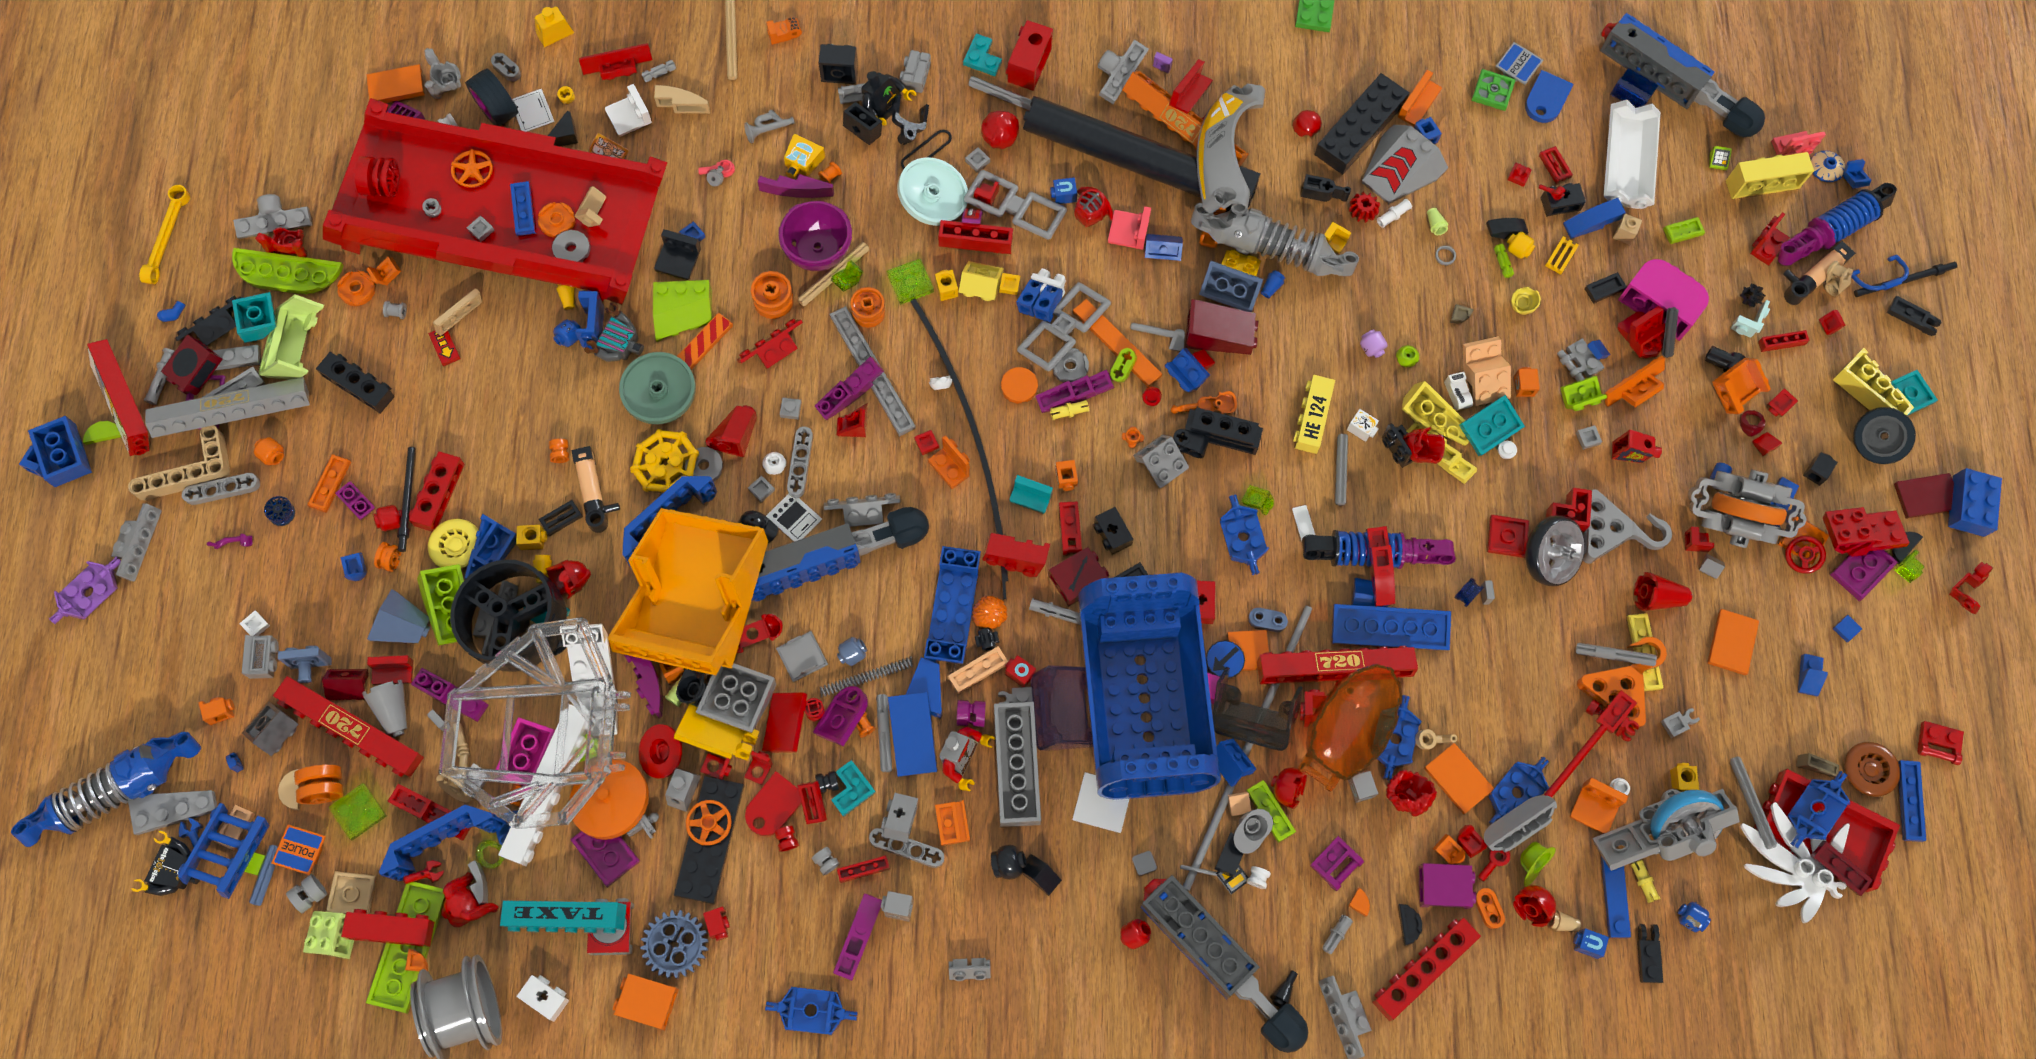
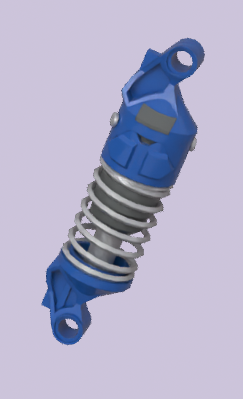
M180 732L168 738H152L146 744L135 747L131 751L125 750L114 756V760L107 763L105 768L100 767L96 773H89L87 778H80L78 783H71L69 788L63 787L60 789V793L54 792L45 797L36 811L19 820L13 826L11 834L25 847H31L36 844L41 838L42 831L45 829L71 835L83 827V822L90 824L92 823V817L101 818V811L109 814L110 807L118 809L120 802L127 804L128 800L132 801L138 797L144 798L153 793L156 787L167 781L169 768L175 757L192 758L200 752L201 746L189 732ZM77 786L78 794L72 790V787ZM68 791L69 799L63 795V792ZM91 808L97 811V815L91 810ZM86 811L88 820L81 814V812Z

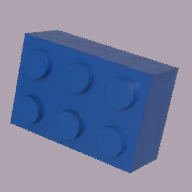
M67 416L28 430L43 478L49 484L57 487L92 473L77 426Z
M1968 468L1953 475L1954 488L1948 527L1982 537L1997 531L2002 478Z

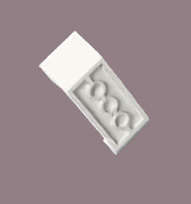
M603 624L562 626L563 647H567L576 707L589 711L594 715L593 727L591 730H588L587 734L589 733L590 736L617 735L618 703L608 634Z

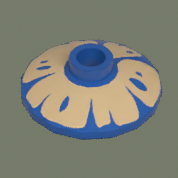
M1820 151L1811 158L1814 169L1813 175L1819 180L1835 182L1843 176L1845 163L1836 153Z

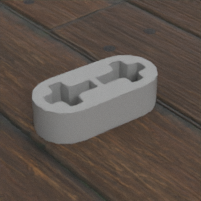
M496 53L491 57L493 68L504 78L511 82L519 80L521 77L519 67L506 55Z

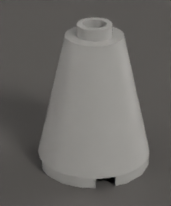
M398 680L399 684L394 685L393 681L370 688L371 693L369 694L366 691L362 693L386 734L392 735L393 738L405 734L404 730L407 729L402 680Z

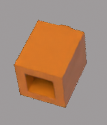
M1530 367L1518 369L1514 375L1516 397H1535L1540 389L1538 369H1531Z

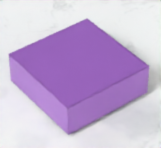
M1157 52L1154 56L1153 67L1169 73L1173 59Z

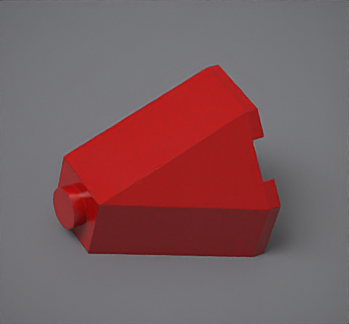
M743 405V407L736 406L706 438L707 447L719 452L745 457L757 419L756 411L747 405Z

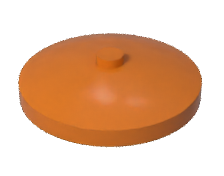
M605 760L596 763L581 774L572 788L569 799L571 818L582 832L592 838L607 840L622 836L634 828L643 817L649 800L648 784L643 774L626 761Z

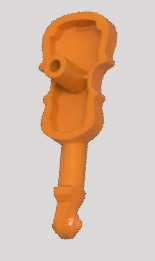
M1231 391L1218 392L1217 397H1201L1197 403L1180 405L1178 407L1173 405L1171 412L1173 414L1189 412L1190 409L1194 410L1198 407L1213 412L1219 411L1221 414H1230L1235 412L1237 400L1235 394Z

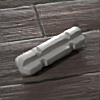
M673 60L665 62L666 64L662 63L651 68V71L646 70L642 72V77L645 82L651 81L653 77L655 79L666 74L667 71L675 70V63Z

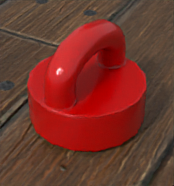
M1148 387L1144 391L1142 398L1145 404L1156 406L1161 401L1162 394L1158 388Z

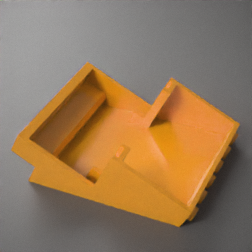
M661 508L628 559L640 586L608 636L612 652L715 676L721 666L732 669L768 544L764 528Z

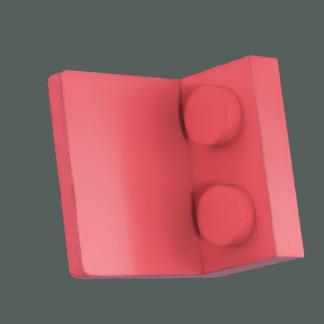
M1807 131L1773 138L1771 143L1776 155L1785 156L1805 152L1811 154L1826 134L1825 132L1808 135Z
M1144 206L1143 213L1139 214L1114 210L1108 243L1143 250L1151 208Z

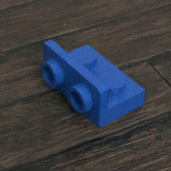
M1187 348L1182 349L1172 362L1165 364L1168 373L1187 392L1197 390L1210 376Z

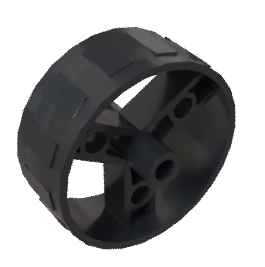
M503 559L479 567L465 579L454 596L450 621L452 632L457 642L469 655L491 668L500 671L516 672L539 664L554 651L562 638L561 627L566 626L567 609L560 590L545 574L525 562ZM518 576L534 577L540 579L543 583L508 602L490 591L496 584L508 578ZM477 606L495 618L488 656L481 655L478 652L472 638V618ZM547 612L545 621L538 634L530 643L517 651L519 635L529 628V620Z

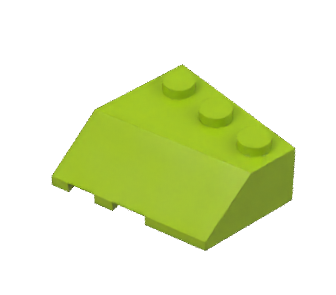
M709 280L653 282V321L656 342L671 335L672 337L679 335V332L688 329L693 330L705 326L712 320V288Z

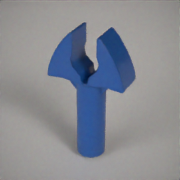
M188 818L192 825L191 831L187 830L186 824L181 821L179 837L184 838L188 836L194 848L199 840L198 830L204 827L198 821Z

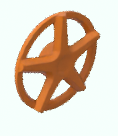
M473 149L461 153L451 163L453 179L464 187H477L484 184L490 178L493 170L490 158L485 153ZM475 154L484 157L487 161L476 163ZM469 155L468 163L458 162L464 156ZM489 166V173L483 179L480 169ZM455 167L464 170L459 180L455 175ZM468 177H475L479 183L464 184V181Z
M704 800L695 804L686 817L687 833L693 841L700 845L709 846L721 842L728 836L731 829L732 820L730 812L722 803L715 800ZM706 804H716L722 810L712 815ZM701 806V819L690 820L692 812ZM725 814L728 819L726 830L717 824L718 820ZM689 826L702 828L700 839H697L691 833ZM710 831L721 835V837L714 841L706 842Z

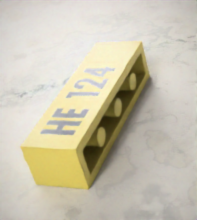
M1313 375L1311 381H1307L1305 391L1308 394L1307 397L1303 398L1301 405L1304 411L1303 414H1299L1297 425H1300V429L1295 431L1293 439L1296 442L1295 449L1314 454L1318 453L1335 380Z

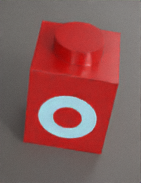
M1018 655L1015 659L1011 658L1005 665V675L1021 687H1026L1036 674V668Z

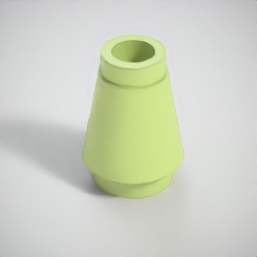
M1437 208L1429 209L1427 215L1431 232L1437 236L1447 232L1448 223Z

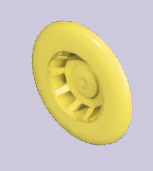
M450 519L439 524L432 531L428 540V553L431 560L439 567L460 564L461 569L467 567L472 549H474L478 528L473 523L463 519Z

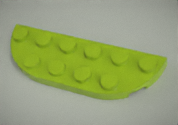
M233 248L232 252L233 265L240 277L251 286L267 290L297 294L315 293L330 286L339 277L344 267L342 262L239 248Z

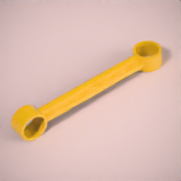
M174 185L168 190V197L171 201L148 263L140 269L139 277L142 283L155 285L159 280V265L180 208L190 201V194L182 185ZM184 192L181 198L174 199L177 193Z

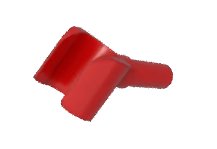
M1540 184L1538 187L1549 192L1555 200H1559L1565 195V188L1562 186L1553 189Z

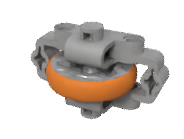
M1751 469L1749 478L1717 471L1715 479L1701 477L1697 480L1695 487H1692L1688 492V498L1691 501L1689 509L1693 514L1703 517L1701 526L1732 535L1730 544L1747 548L1749 539L1776 544L1779 535L1792 538L1796 536L1798 529L1806 523V516L1803 514L1805 509L1804 503L1790 497L1793 488L1766 482L1769 473ZM1708 485L1719 490L1728 491V493L1717 492L1712 499V507L1720 512L1709 509L1701 510V506L1709 500V494L1706 491ZM1700 492L1702 498H1695L1694 495ZM1771 502L1783 505L1791 504L1792 509L1786 512V509L1773 505ZM1796 516L1799 517L1798 521H1797V520H1794V521L1791 520L1792 517H1796ZM1784 522L1787 524L1786 529L1776 526L1782 525Z

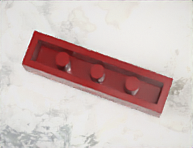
M1803 330L1762 337L1758 344L1761 352L1803 346L1810 340L1807 331Z
M885 855L838 868L837 872L840 883L890 870L887 856Z

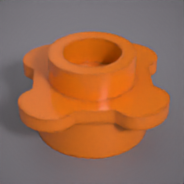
M1131 427L1126 433L1122 434V439L1126 440L1130 448H1135L1137 443L1144 441V436L1136 427Z

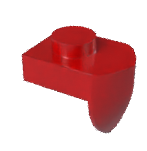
M1465 825L1460 829L1457 843L1470 858L1487 848L1486 843L1472 825Z

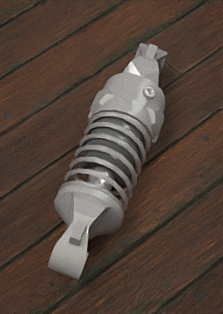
M1202 203L1195 205L1191 224L1208 233L1218 244L1234 247L1240 253L1257 254L1261 252L1262 257L1267 254L1270 259L1278 256L1279 262L1286 256L1287 265L1292 262L1295 256L1294 265L1296 268L1303 260L1302 267L1304 271L1307 270V272L1314 273L1316 276L1329 274L1351 276L1358 264L1359 257L1354 252L1348 251L1344 254L1336 255L1328 244L1325 234L1316 233L1313 239L1314 231H1312L1307 242H1304L1303 239L1306 232L1304 228L1299 238L1295 239L1297 226H1294L1293 230L1288 229V223L1284 226L1280 224V220L1273 222L1271 217H1266L1260 210L1251 208L1243 215H1237L1230 210L1214 215L1213 213H1208L1203 208Z

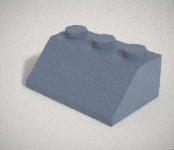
M1210 261L1199 295L1243 311L1252 312L1263 279Z

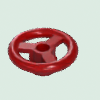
M1799 536L1787 545L1785 558L1788 565L1794 571L1808 574L1819 570L1823 566L1826 559V550L1818 539L1812 536ZM1808 541L1815 544L1816 547L1804 546L1800 548L1796 544ZM1792 550L1798 553L1799 558L1802 560L1801 567L1793 562L1791 557ZM1804 551L1809 552L1808 558L1803 556ZM1820 552L1819 561L1814 566L1808 568V562L1814 559L1815 553Z

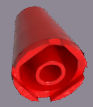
M1644 572V575H1640L1635 583L1634 596H1637L1638 602L1635 601V605L1643 611L1687 606L1692 600V592L1688 587L1651 572Z

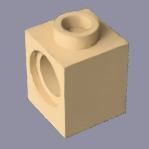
M1624 214L1618 223L1613 239L1630 245L1638 233L1642 220Z

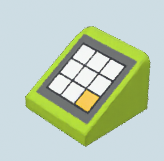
M1714 146L1710 151L1709 168L1728 170L1732 149Z

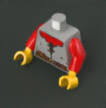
M970 727L959 729L958 732L951 731L940 752L943 773L955 783H959V788L963 791H971L968 789L967 784H975L972 779H963L962 776L975 752L978 742L980 741L981 745L992 748L993 746L988 745V740L990 738L995 740V737L988 734L982 735L981 732Z

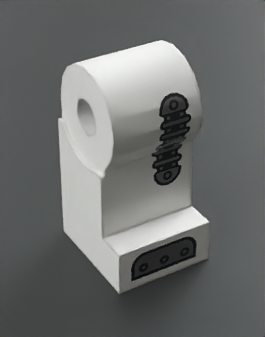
M1465 372L1448 375L1444 384L1454 408L1461 410L1472 407L1473 399L1466 383Z

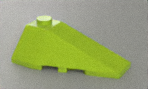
M460 564L420 571L417 581L438 646L457 642L452 632L450 616L454 596L460 585L464 582Z

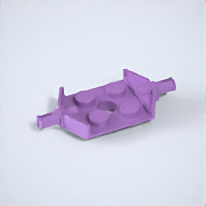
M115 557L108 565L87 561L86 563L89 566L61 592L54 591L59 609L49 620L56 624L64 616L85 619L118 588L114 569L120 565L121 560ZM93 588V593L85 597V591Z

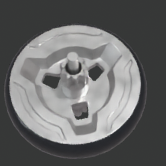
M1554 515L1543 519L1534 527L1526 544L1525 560L1530 575L1537 582L1546 586H1560L1570 581L1578 572L1585 552L1584 536L1579 525L1568 517Z

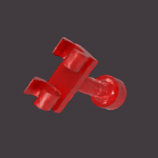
M1593 699L1585 712L1591 716L1595 714L1599 716L1604 710L1600 707L1601 703ZM1626 717L1618 726V731L1615 734L1618 737L1621 735V738L1627 742L1631 741V738L1627 737L1625 732L1633 736L1636 733L1633 728L1628 726L1632 725L1637 730L1639 729L1638 723L1632 720L1629 721V717Z

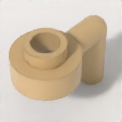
M1429 729L1420 730L1415 737L1417 746L1423 750L1432 749L1436 743H1453L1457 741L1455 734L1435 735Z

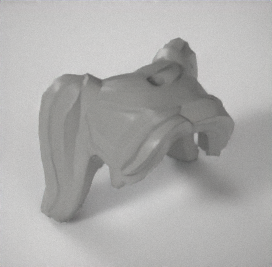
M426 48L424 50L425 58L431 69L430 80L426 81L424 86L434 99H440L444 92L461 87L460 70L457 65L448 61L445 64L440 63L433 49Z

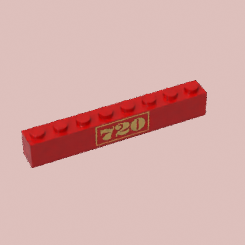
M1399 646L1397 648H1360L1358 650L1345 648L1339 651L1325 649L1320 652L1305 650L1301 653L1286 651L1281 654L1266 652L1259 656L1257 669L1260 684L1414 677L1418 670L1414 647Z
M286 676L273 694V697L278 699V705L285 709L289 707L295 709L293 712L295 715L302 719L305 716L310 718L309 723L319 729L321 726L327 728V734L334 738H337V736L344 739L342 743L351 748L354 745L359 747L360 750L358 752L368 758L371 755L376 757V763L384 768L387 765L393 768L391 772L401 778L403 775L411 778L424 758L416 751Z

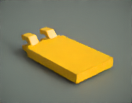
M689 704L675 732L674 739L729 759L734 755L738 758L749 760L753 746L748 744H756L760 731L754 729L750 733L697 714L696 710L698 707Z

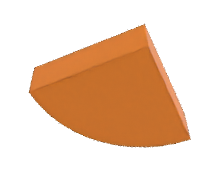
M1358 888L1348 906L1366 917L1370 909L1369 899L1365 892Z
M408 949L405 970L419 972L421 969H425L428 971L426 958L420 952Z

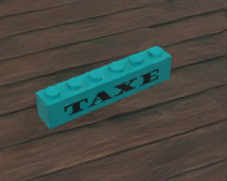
M503 901L500 926L508 927L507 931L520 932V928H527V932H539V929H546L545 932L558 933V929H565L566 933H577L578 929H584V933H597V930H603V933L616 934V930H624L626 905L618 902Z

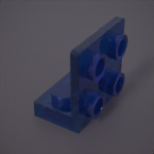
M1628 68L1618 80L1610 95L1621 101L1628 100L1635 108L1647 104L1658 85Z

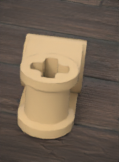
M1834 261L1826 273V291L1831 296H1838L1851 284L1853 269H1847L1839 265L1838 261Z

